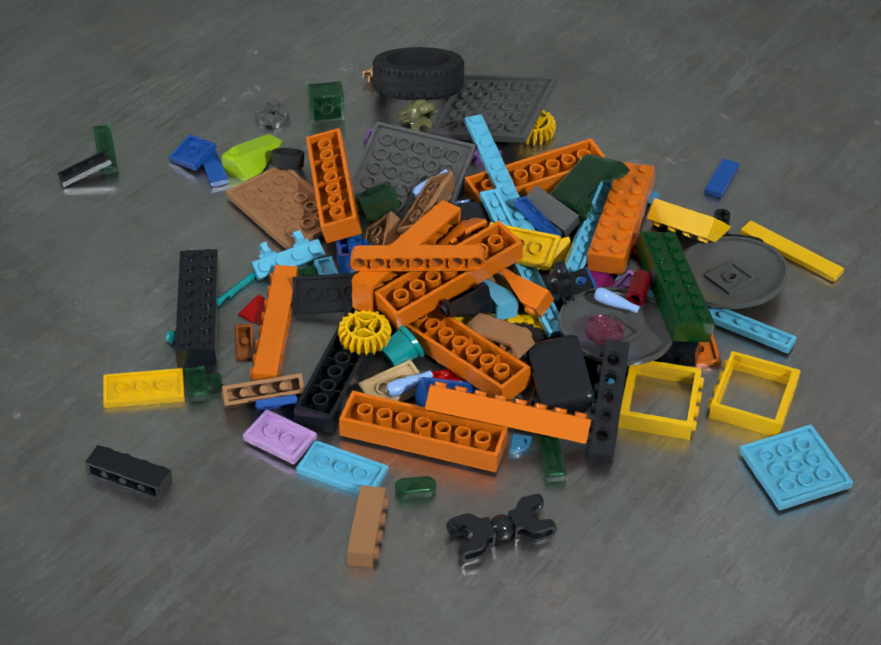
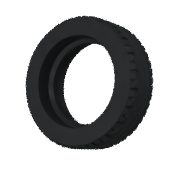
M430 47L399 48L378 54L372 62L373 87L379 94L389 98L411 101L418 99H443L458 94L464 87V60L453 51Z

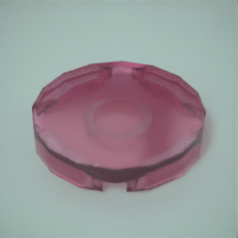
M608 315L593 316L585 325L586 336L597 344L605 345L606 339L621 341L624 336V325L620 320L611 319V316Z

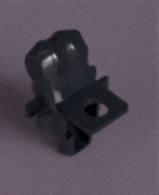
M561 260L554 264L553 269H549L547 290L553 296V302L559 313L563 304H567L568 299L572 297V301H575L574 295L594 286L586 268L569 274L564 261ZM578 277L586 278V282L582 285L576 284L575 281Z

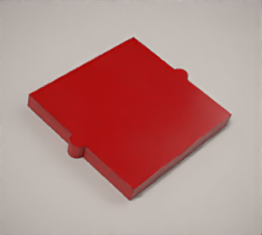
M258 294L238 315L249 320L250 323L253 322L259 326L263 325L262 312H266L264 309L265 297Z

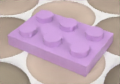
M268 409L243 434L244 441L293 465L307 451L314 440L317 439V433Z

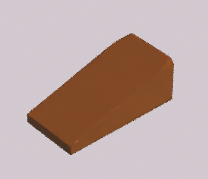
M253 323L234 325L236 360L253 359V354L255 353Z

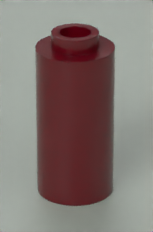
M645 270L634 272L625 296L626 300L638 306L643 305L652 280L649 272Z

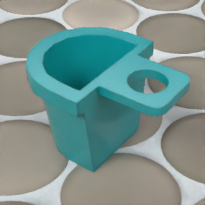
M404 325L400 326L399 330L393 326L396 333L391 336L387 347H383L381 351L384 360L391 367L397 366L409 359H421L424 356L422 347Z

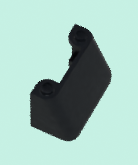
M484 281L450 301L447 299L441 300V305L438 307L441 313L449 318L476 316L478 313L488 315L493 312L489 286Z
M566 335L537 342L519 358L520 361L531 366L537 395L531 402L532 406H535V403L547 405L546 409L555 410V407L567 409L569 414H575V411L586 412L593 400V390L577 335Z

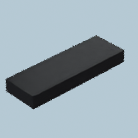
M103 150L57 174L63 186L66 187L111 165L112 162L107 152Z

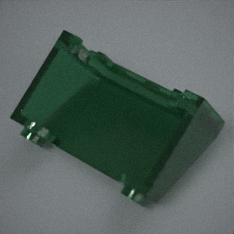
M588 154L577 162L551 191L550 195L578 214L580 223L586 221L593 212V204L587 197L602 180L608 183L612 178L622 179L630 169L621 161Z

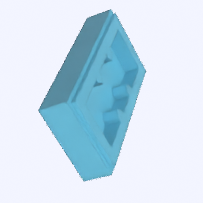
M331 256L313 260L319 275L339 274Z

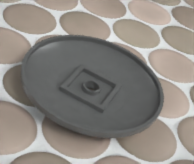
M725 236L716 242L708 240V243H696L684 251L707 306L724 309H741L757 306L777 296L783 290L788 280V266L784 257L770 245L755 239Z
M602 287L625 298L628 291L625 288ZM592 288L574 295L575 301H572V297L568 299L567 304H563L560 310L558 325L562 336L577 335L583 355L601 363L603 362V357H599L601 345L605 346L606 339L630 342L627 366L654 361L663 356L673 344L657 302L646 296L643 305L640 306L638 313L596 301L594 294L597 288ZM615 360L608 361L611 365L618 364Z

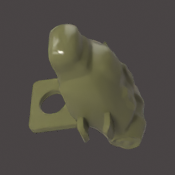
M418 99L399 110L397 115L402 124L409 123L412 130L419 131L421 126H425L429 132L433 126L430 117L435 115L438 110L434 109V102L431 103L424 99Z

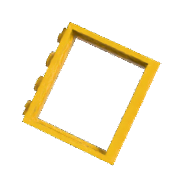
M732 351L729 359L724 360L723 369L725 370L719 373L717 380L719 385L715 384L712 393L714 398L710 397L707 406V409L710 410L709 418L769 436L780 434L798 384L801 370ZM733 370L787 385L775 420L720 404Z
M657 361L629 366L618 428L690 440L691 430L696 431L697 421L693 420V418H698L700 406H696V403L701 401L702 392L698 391V389H703L704 378L700 377L702 369ZM641 375L693 384L687 421L629 411L636 376Z

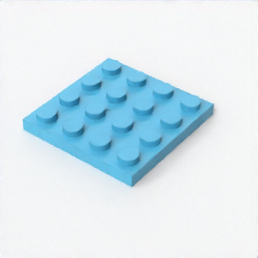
M812 424L740 446V454L779 511L852 488L853 481Z

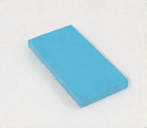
M314 440L296 468V473L357 495H359L361 485L379 487L389 471L388 465Z

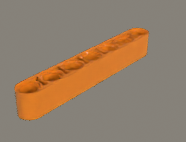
M480 245L355 246L352 249L350 266L355 271H478L485 266V250Z

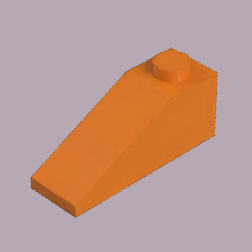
M503 268L502 273L525 307V312L531 316L537 315L542 318L554 300L550 291Z

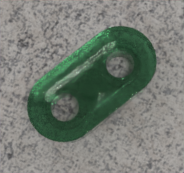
M429 476L402 478L395 483V494L400 499L428 498L436 493V481Z

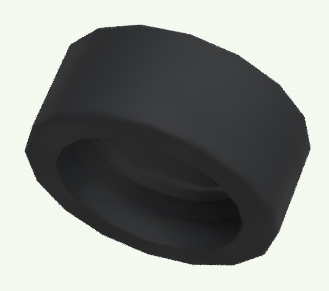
M294 148L273 149L271 165L282 169L304 167L305 153Z

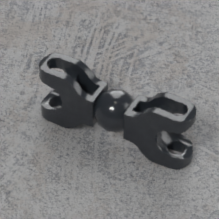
M533 494L522 497L518 501L517 507L508 511V516L500 514L492 517L490 520L489 517L479 518L473 514L466 513L451 518L446 524V529L453 537L465 536L469 539L458 550L459 559L462 562H469L480 559L489 546L495 545V540L506 541L513 535L514 539L523 537L529 541L538 542L552 537L557 531V526L552 519L540 520L534 517V514L543 509L544 499L540 494Z

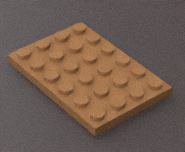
M273 167L226 191V197L286 250L293 248L295 239L291 236L293 232L298 230L301 231L304 239L308 238L309 242L323 236L315 190L292 169Z

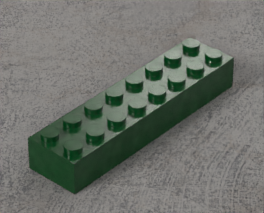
M640 232L635 250L643 270L649 272L652 277L650 288L672 341L710 342L715 322L676 233Z

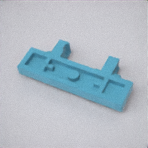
M298 230L292 233L291 237L295 239V244H293V248L279 253L271 252V248H268L266 245L267 242L261 243L258 247L261 253L259 260L253 261L250 264L257 280L260 281L270 277V273L274 272L275 265L299 267L313 262L315 259L324 258L325 252L319 240L316 239L309 242L308 238L304 239L303 234Z

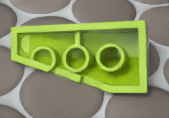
M267 134L233 146L222 155L225 173L242 182L263 173L264 168L270 163L272 150L279 148L282 140Z

